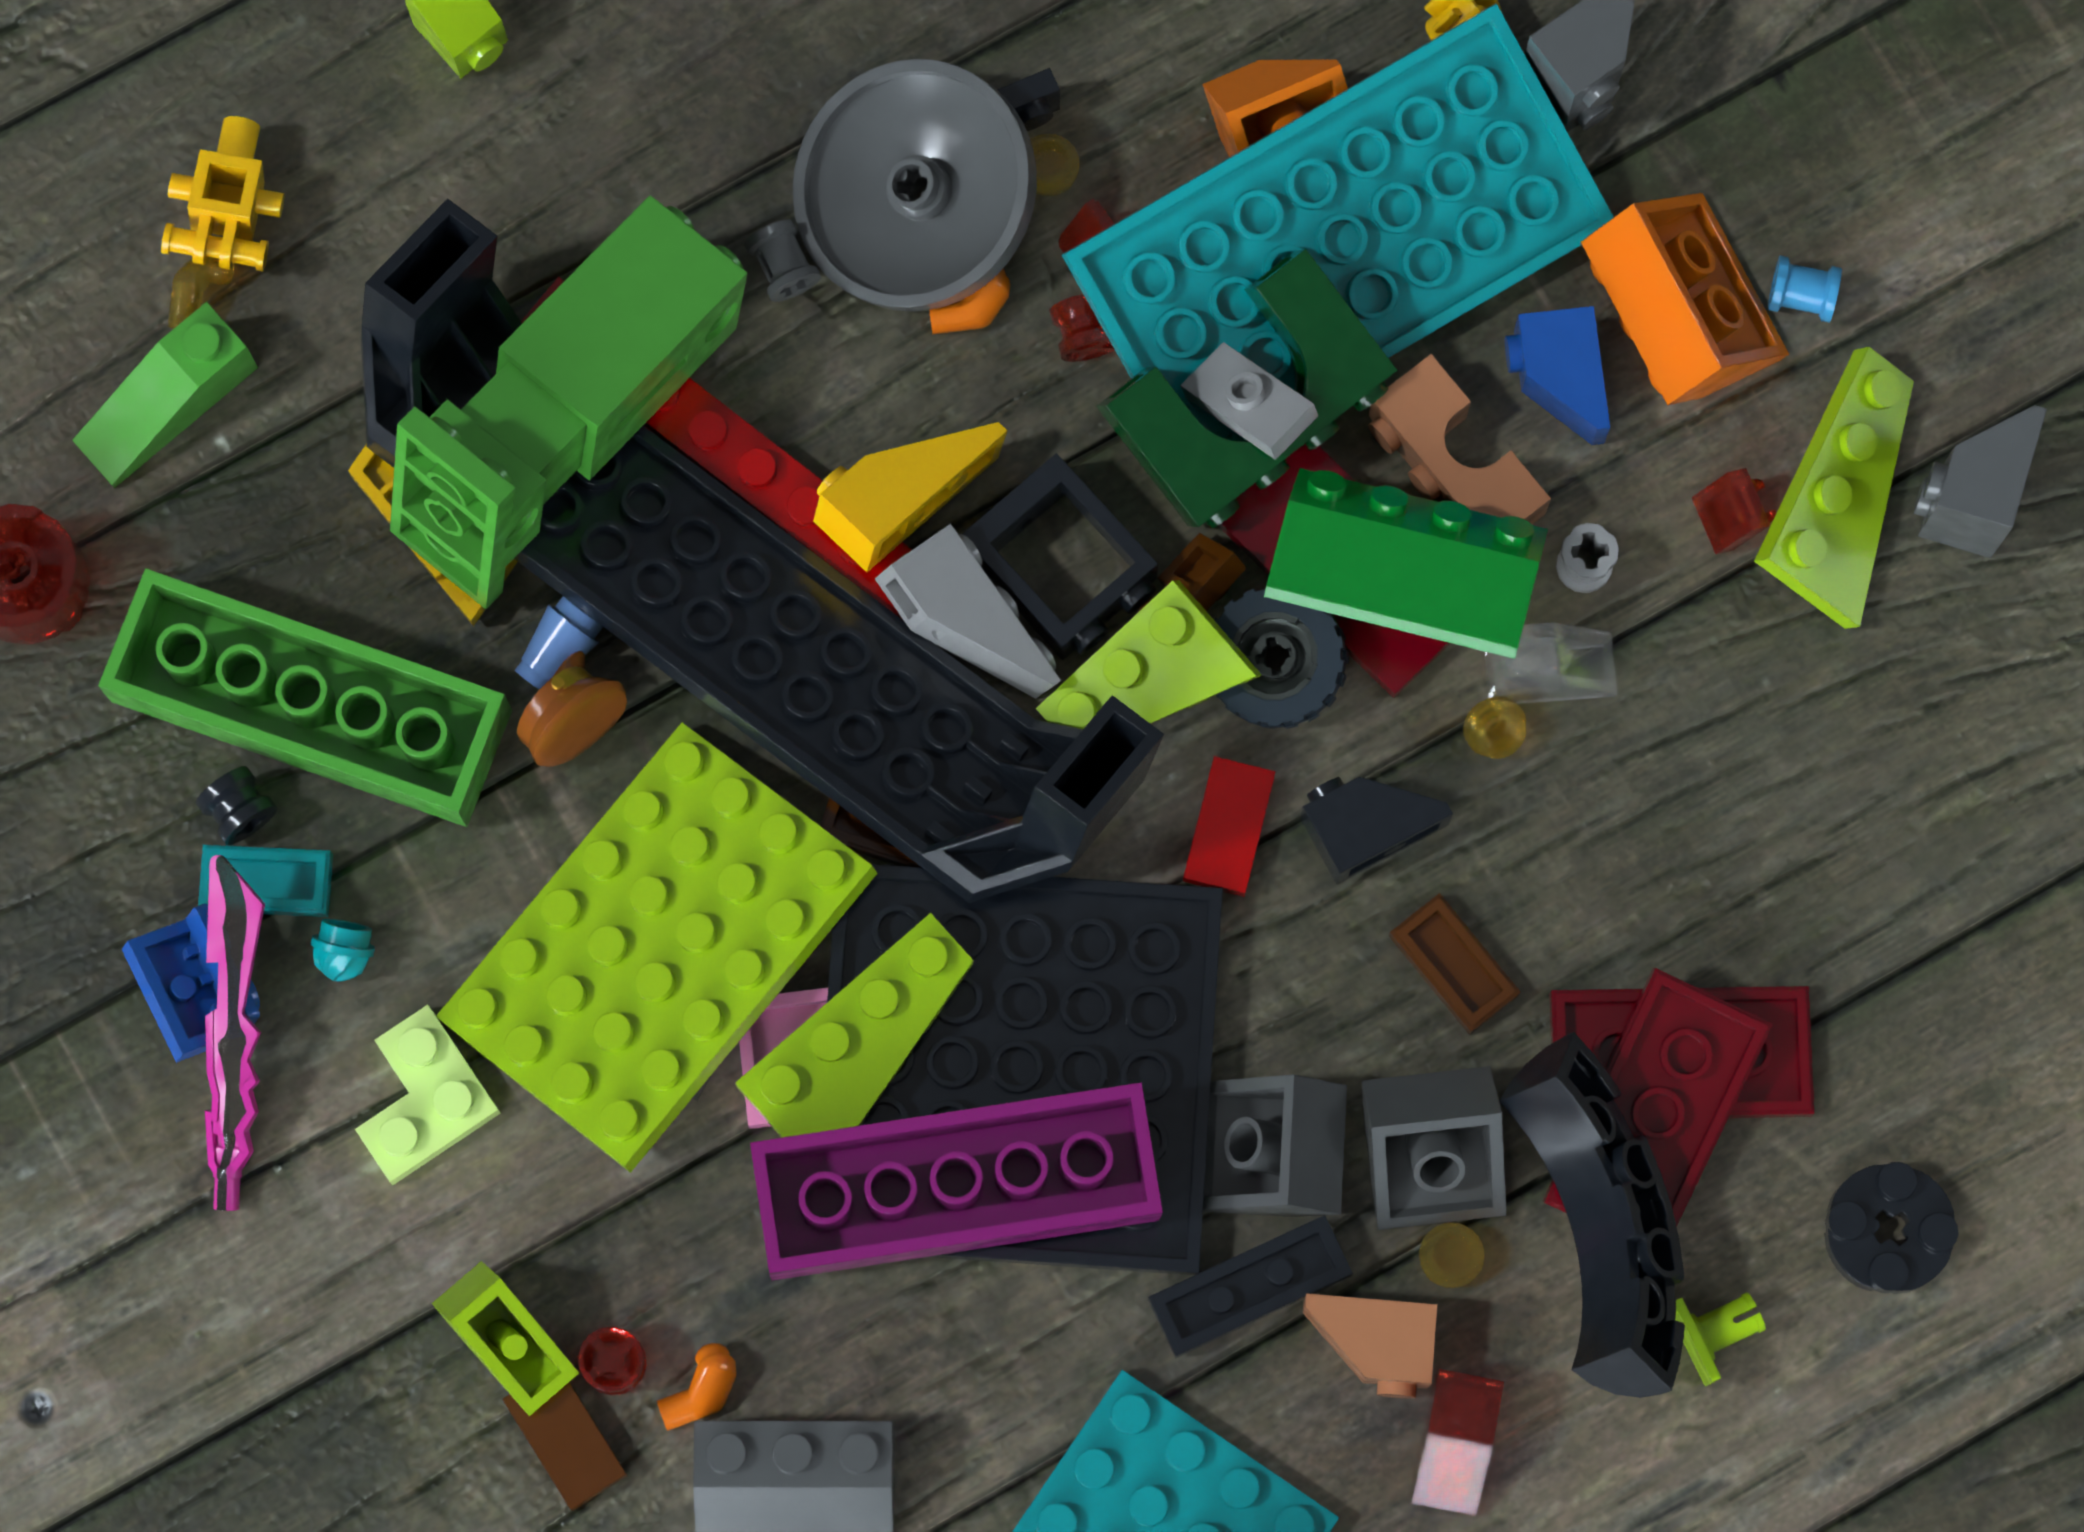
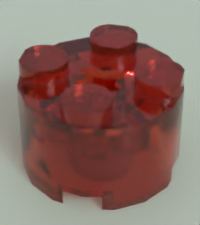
M6 504L0 506V639L8 643L32 645L56 638L62 632L70 631L82 618V609L88 600L91 578L85 555L56 519L44 514L42 510L28 505ZM27 565L31 570L30 574L24 578V581L13 584L10 579L19 577L20 567Z

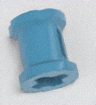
M1779 255L1771 284L1768 310L1778 312L1781 307L1818 314L1820 321L1830 323L1838 297L1842 268L1831 266L1828 271L1791 264L1789 257Z

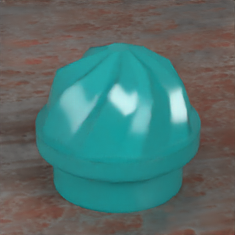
M322 919L319 934L312 935L310 943L313 946L314 965L325 976L336 982L350 980L362 974L370 957H373L375 953V946L370 944L372 928L346 920Z

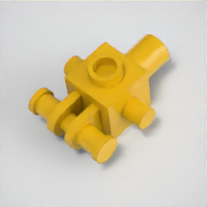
M240 116L225 117L222 123L217 151L200 149L194 177L177 173L171 174L168 198L188 201L187 209L191 230L175 227V224L167 222L162 238V254L169 255L170 252L191 255L192 262L205 265L207 257L219 259V268L231 270L233 263L256 267V271H264L269 241H253L258 214L280 218L283 211L285 194L264 190L265 181L262 160L254 159L260 132V125ZM212 234L221 235L223 237L212 236Z

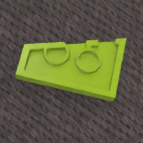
M1172 580L1036 709L1047 722L1084 729L1113 695L1152 724L1183 709L1204 702L1230 688L1262 676V674L1179 580Z

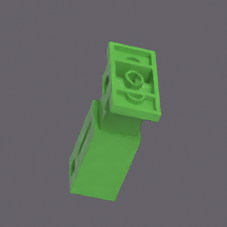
M649 195L499 347L496 375L461 410L447 399L430 417L417 407H414L397 424L390 532L483 608L487 609L503 593L506 566L540 532L543 505L576 471L590 481L736 330L748 274L743 269L737 256L722 245H712L697 233L692 222L679 209L673 206L665 207Z

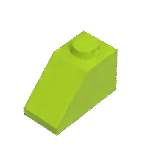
M405 0L415 28L460 79L473 69L477 72L486 69L503 52V44L508 41L502 19L488 0Z
M482 1261L431 1303L468 1348L529 1416L579 1374L577 1369L502 1279Z

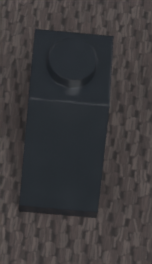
M1336 777L1319 785L1307 794L1310 803L1303 806L1300 819L1335 883L1339 884L1449 826L1453 813L1447 802L1362 777H1358L1346 784L1343 783L1340 777Z

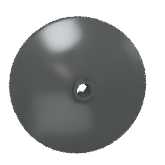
M909 59L883 64L855 77L840 88L820 109L803 138L793 177V206L799 233L810 256L821 271L833 283L861 300L896 311H927L948 306L974 294L988 284L1006 266L1018 249L1030 223L1036 198L1037 169L1034 151L1024 123L1013 106L998 90L975 74L961 67L930 59ZM925 184H927L926 190L923 191L921 197H919L921 188Z

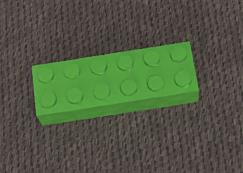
M146 568L98 685L112 703L464 827H468L512 713V708L505 694Z

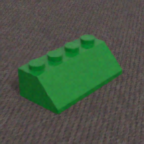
M1300 468L1288 500L1264 597L1515 659L1548 529L1532 525L1520 517H1498L1469 510L1465 505L1454 501L1437 502L1408 495L1403 490L1393 486L1383 485L1375 487L1344 479L1341 475L1332 471H1310Z

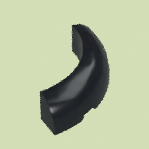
M1573 1032L1548 1045L1526 1063L1510 1082L1499 1102L1515 1118L1543 1159L1564 1204L1573 1232L1582 1284V1320L1578 1349L1571 1370L1591 1385L1615 1395L1638 1398L1660 1395L1673 1389L1680 1365L1685 1330L1684 1323L1675 1320V1285L1684 1280V1268L1673 1209L1662 1174L1647 1138L1644 1135L1633 1136L1622 1112L1614 1101L1621 1096V1091L1597 1057L1577 1034Z

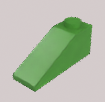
M206 301L157 342L72 441L112 487L116 488L259 367L247 346Z

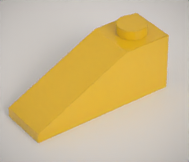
M999 422L868 454L849 470L844 466H839L823 480L817 489V494L820 497L813 522L861 568L868 572L999 458L1008 430Z

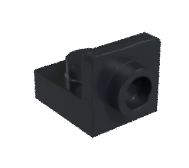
M1050 68L997 89L1016 110L1027 131L1046 124L1053 118V112L1060 110V89Z

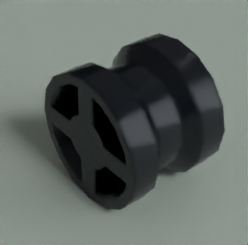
M247 766L233 769L215 780L198 796L195 802L204 815L213 816L219 824L217 833L226 845H233L254 834L270 821L278 809L269 796L260 795L255 789L256 779Z

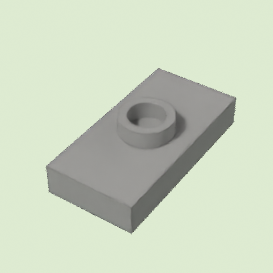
M1224 342L1180 385L1185 398L1274 460L1318 417L1315 405Z

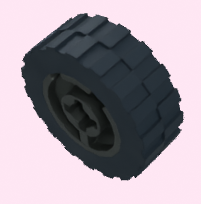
M1252 589L1243 593L1244 597L1239 600H1231L1224 607L1225 611L1220 618H1215L1214 621L1262 676L1217 694L1216 697L1226 705V708L1249 723L1270 729L1298 727L1299 723L1311 722L1319 717V712L1326 706L1330 708L1337 699L1335 695L1339 687L1344 686L1347 677L1344 674L1346 664H1349V652L1346 650L1344 642L1346 638L1335 617L1331 613L1264 597L1265 589L1259 591ZM1274 646L1283 647L1290 655V658H1286L1280 671H1274L1265 662L1267 651Z

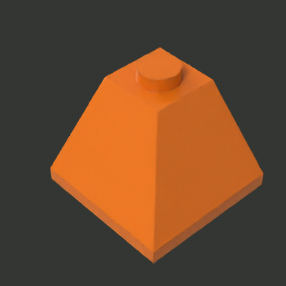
M1337 59L1257 60L1203 84L1219 137L1229 157L1348 89L1341 64Z

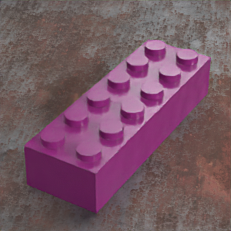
M1142 1082L750 1142L771 1281L1155 1222L1160 1220L1163 1213Z

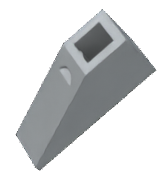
M951 524L895 561L875 578L912 632L1035 699L1061 681L1054 671L1056 664L1051 652L1040 640L1030 637L1018 620L1019 611L1012 597L1002 587L994 586L981 567L982 558L974 543L963 534L958 535Z

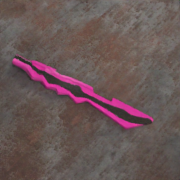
M215 855L210 859L206 963L218 962L217 1008L205 1016L206 1071L212 1093V1107L209 1110H205L208 1166L214 1177L213 1209L236 1211L240 1208V1178H242V1170L254 1152L249 1130L259 1113L253 1089L260 1082V1079L250 1059L261 1032L246 1016L245 1008L265 903L223 855Z

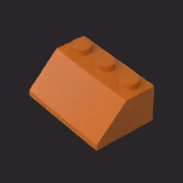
M1703 193L1633 203L1581 241L1590 259L1593 275L1605 287L1619 313V322L1623 331L1634 341L1648 368L1651 384L1663 396L1667 405L1704 398L1781 361L1789 355L1787 348Z

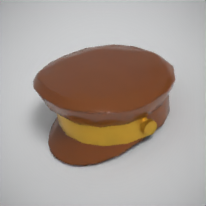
M583 651L572 653L526 706L517 727L519 740L529 748L537 765L551 767L571 761L602 738L623 715L627 704L624 685L612 679L593 677L585 670V655Z

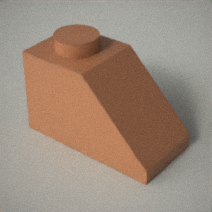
M1306 1293L1303 1302V1314L1362 1383L1377 1384L1378 1396L1414 1399L1416 1398V1388L1428 1389L1432 1384L1437 1304Z

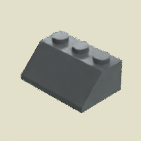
M694 1421L693 1494L695 1532H894L895 1426L892 1421Z

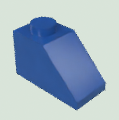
M1594 306L1518 314L1514 335L1505 336V355L1508 372H1519L1521 392L1589 444H1604L1610 430V421Z

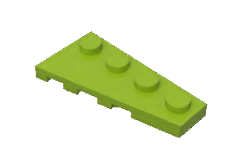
M1871 347L1855 349L1754 560L1755 563L1844 629L1860 627L1914 384L1911 378Z
M928 914L736 1081V1087L781 1138L861 1126L886 1087L898 1074L918 1041L927 1032L971 969L974 960L933 914Z

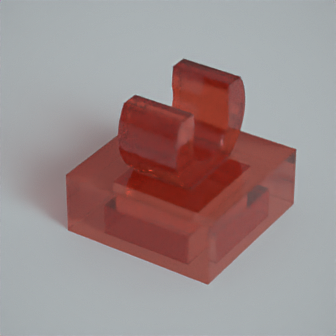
M1746 468L1727 472L1691 497L1715 554L1735 550L1771 526L1770 523L1775 518L1776 510L1765 512L1757 492L1765 488L1763 480L1751 479Z

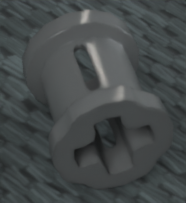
M791 219L781 220L758 230L747 238L744 243L748 253L751 256L757 257L770 285L767 288V294L773 302L785 301L796 297L812 288L821 279L817 266H809L795 238L798 229Z

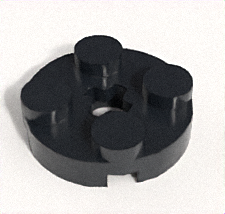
M1902 1162L1872 1165L1856 1172L1844 1181L1830 1199L1825 1219L1826 1232L1824 1233L1827 1253L1843 1277L1859 1288L1893 1294L1914 1291L1934 1279L1948 1263L1953 1246L1959 1235L1953 1207L1943 1189L1924 1172L1913 1169L1908 1164ZM1880 1211L1890 1218L1899 1215L1904 1220L1906 1225L1901 1230L1905 1237L1903 1244L1898 1246L1891 1239L1881 1244L1875 1238L1874 1233L1880 1227L1875 1217Z

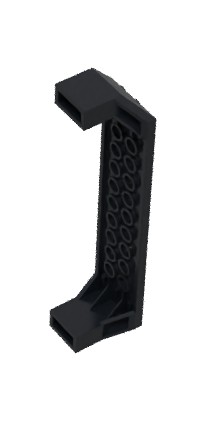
M448 198L365 283L361 353L366 442L368 449L393 468L395 465L397 424L414 407H417L430 417L447 399L461 410L496 375L499 347L522 324L492 279L498 235ZM644 425L590 481L576 471L543 505L540 532L514 558L968 903L1069 872L1143 783L1164 736V733L1113 695L1084 729L1034 719L936 644L912 632L904 620Z

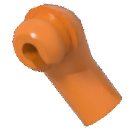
M1002 269L988 284L959 302L929 310L932 335L982 329L989 326L1009 298L1011 283L1005 270Z
M709 1343L702 1346L695 1356V1361L698 1365L689 1389L657 1400V1405L667 1431L716 1414L725 1406L737 1377L736 1361L730 1356L726 1346L720 1343Z

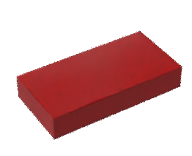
M1214 756L1183 882L1202 887L1223 888L1222 892L1245 897L1276 771Z

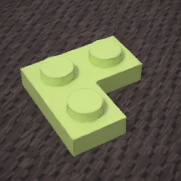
M428 1004L374 1040L409 1093L355 1130L392 1185L501 1114Z

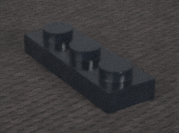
M1323 1215L1148 1297V1301L1176 1359L1304 1299L1306 1293L1315 1294L1352 1277L1353 1273L1326 1216Z

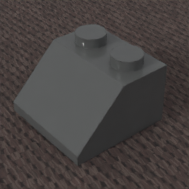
M1582 0L1529 36L1525 56L1567 133L1579 124L1583 130H1587L1603 120L1613 110L1614 106L1611 102L1614 99L1615 93L1620 88L1618 83L1626 61L1635 0Z
M2034 405L1955 445L1944 464L1935 461L1928 478L1923 479L1913 510V514L1923 517L1918 536L1991 558L2013 528L2047 409Z
M1491 1066L1362 1080L1365 1136L1378 1230L1506 1216L1502 1111Z
M1295 1074L1211 1081L1203 1212L1283 1217L1340 1215L1347 1085Z

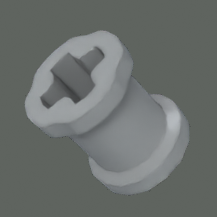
M1585 523L1573 528L1571 534L1562 543L1556 563L1559 579L1566 587L1575 592L1590 593L1599 590L1607 583L1612 574L1613 566L1618 560L1619 547L1614 535L1607 532L1599 524ZM1580 548H1589L1591 558L1598 559L1595 569H1586L1584 560L1576 558Z

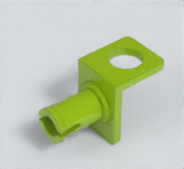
M1748 1292L1698 1317L1694 1313L1689 1312L1683 1298L1676 1300L1675 1320L1683 1322L1685 1325L1683 1343L1705 1387L1721 1379L1714 1363L1715 1352L1757 1332L1761 1333L1766 1330L1760 1312L1741 1322L1735 1323L1733 1321L1734 1318L1757 1307Z

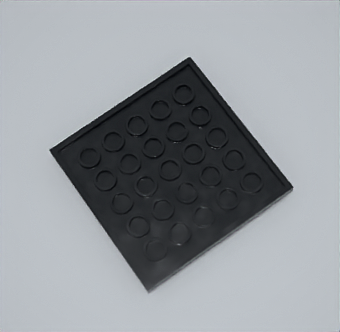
M871 864L878 874L833 927L827 1002L930 913L933 914L974 962L932 1025L909 1054L898 1074L889 1083L870 1110L868 1117L862 1125L1142 1082L1163 1211L1160 1220L1155 1222L929 1257L1181 1275L1199 1274L1223 888L1050 877L968 903L923 868Z

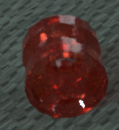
M1083 294L1064 299L1049 309L1052 324L1060 328L1062 339L1058 344L1061 360L1066 362L1086 361L1114 351L1109 338Z
M614 1326L600 1328L591 1333L582 1343L578 1355L579 1370L585 1381L598 1392L610 1396L625 1395L636 1389L644 1379L647 1370V1356L641 1343L627 1330Z

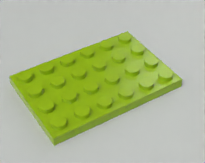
M682 722L436 1017L446 1027L631 1173L878 873L873 865Z

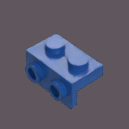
M206 903L194 907L184 920L130 939L122 948V952L176 1063L206 1052L205 1016L217 1008L218 962L206 963L208 905ZM226 926L230 966L231 1028L229 1035L222 1041L221 1045L245 1036L238 1016L240 970L231 954L232 941ZM251 980L245 1014L255 1024L260 1017V1000L257 989Z

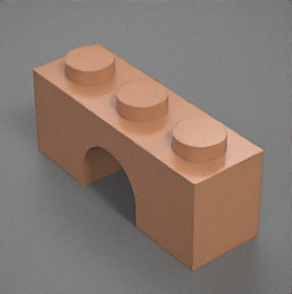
M1432 354L1388 386L1389 390L1370 406L1369 417L1372 419V422L1368 426L1372 435L1386 452L1392 454L1397 450L1410 465L1412 470L1408 472V476L1417 491L1425 499L1435 500L1437 498L1439 502L1454 501L1465 505L1469 510L1498 517H1520L1531 524H1534L1546 514L1551 498L1512 451H1509L1495 463L1483 468L1464 466L1449 454L1445 445V437L1452 429L1467 419L1471 401Z

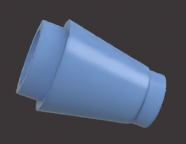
M563 596L555 607L548 604L521 658L522 661L515 671L537 689L542 688L553 677L568 656L576 651H583L584 655L590 652L599 643L595 637L604 626Z

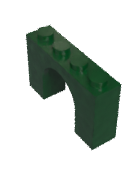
M1306 249L1292 251L1244 289L1283 340L1291 355L1295 372L1294 391L1311 401L1318 413V417L1276 460L1247 440L1232 441L1219 437L1207 430L1194 417L1156 366L1145 367L1096 406L1187 526L1200 527L1206 522L1210 529L1227 520L1241 507L1235 498L1254 483L1260 490L1272 484L1289 470L1290 466L1285 460L1288 456L1304 444L1309 451L1315 449L1339 430L1340 427L1334 420L1353 405L1360 412L1376 402L1389 390L1383 381L1395 373L1397 369Z

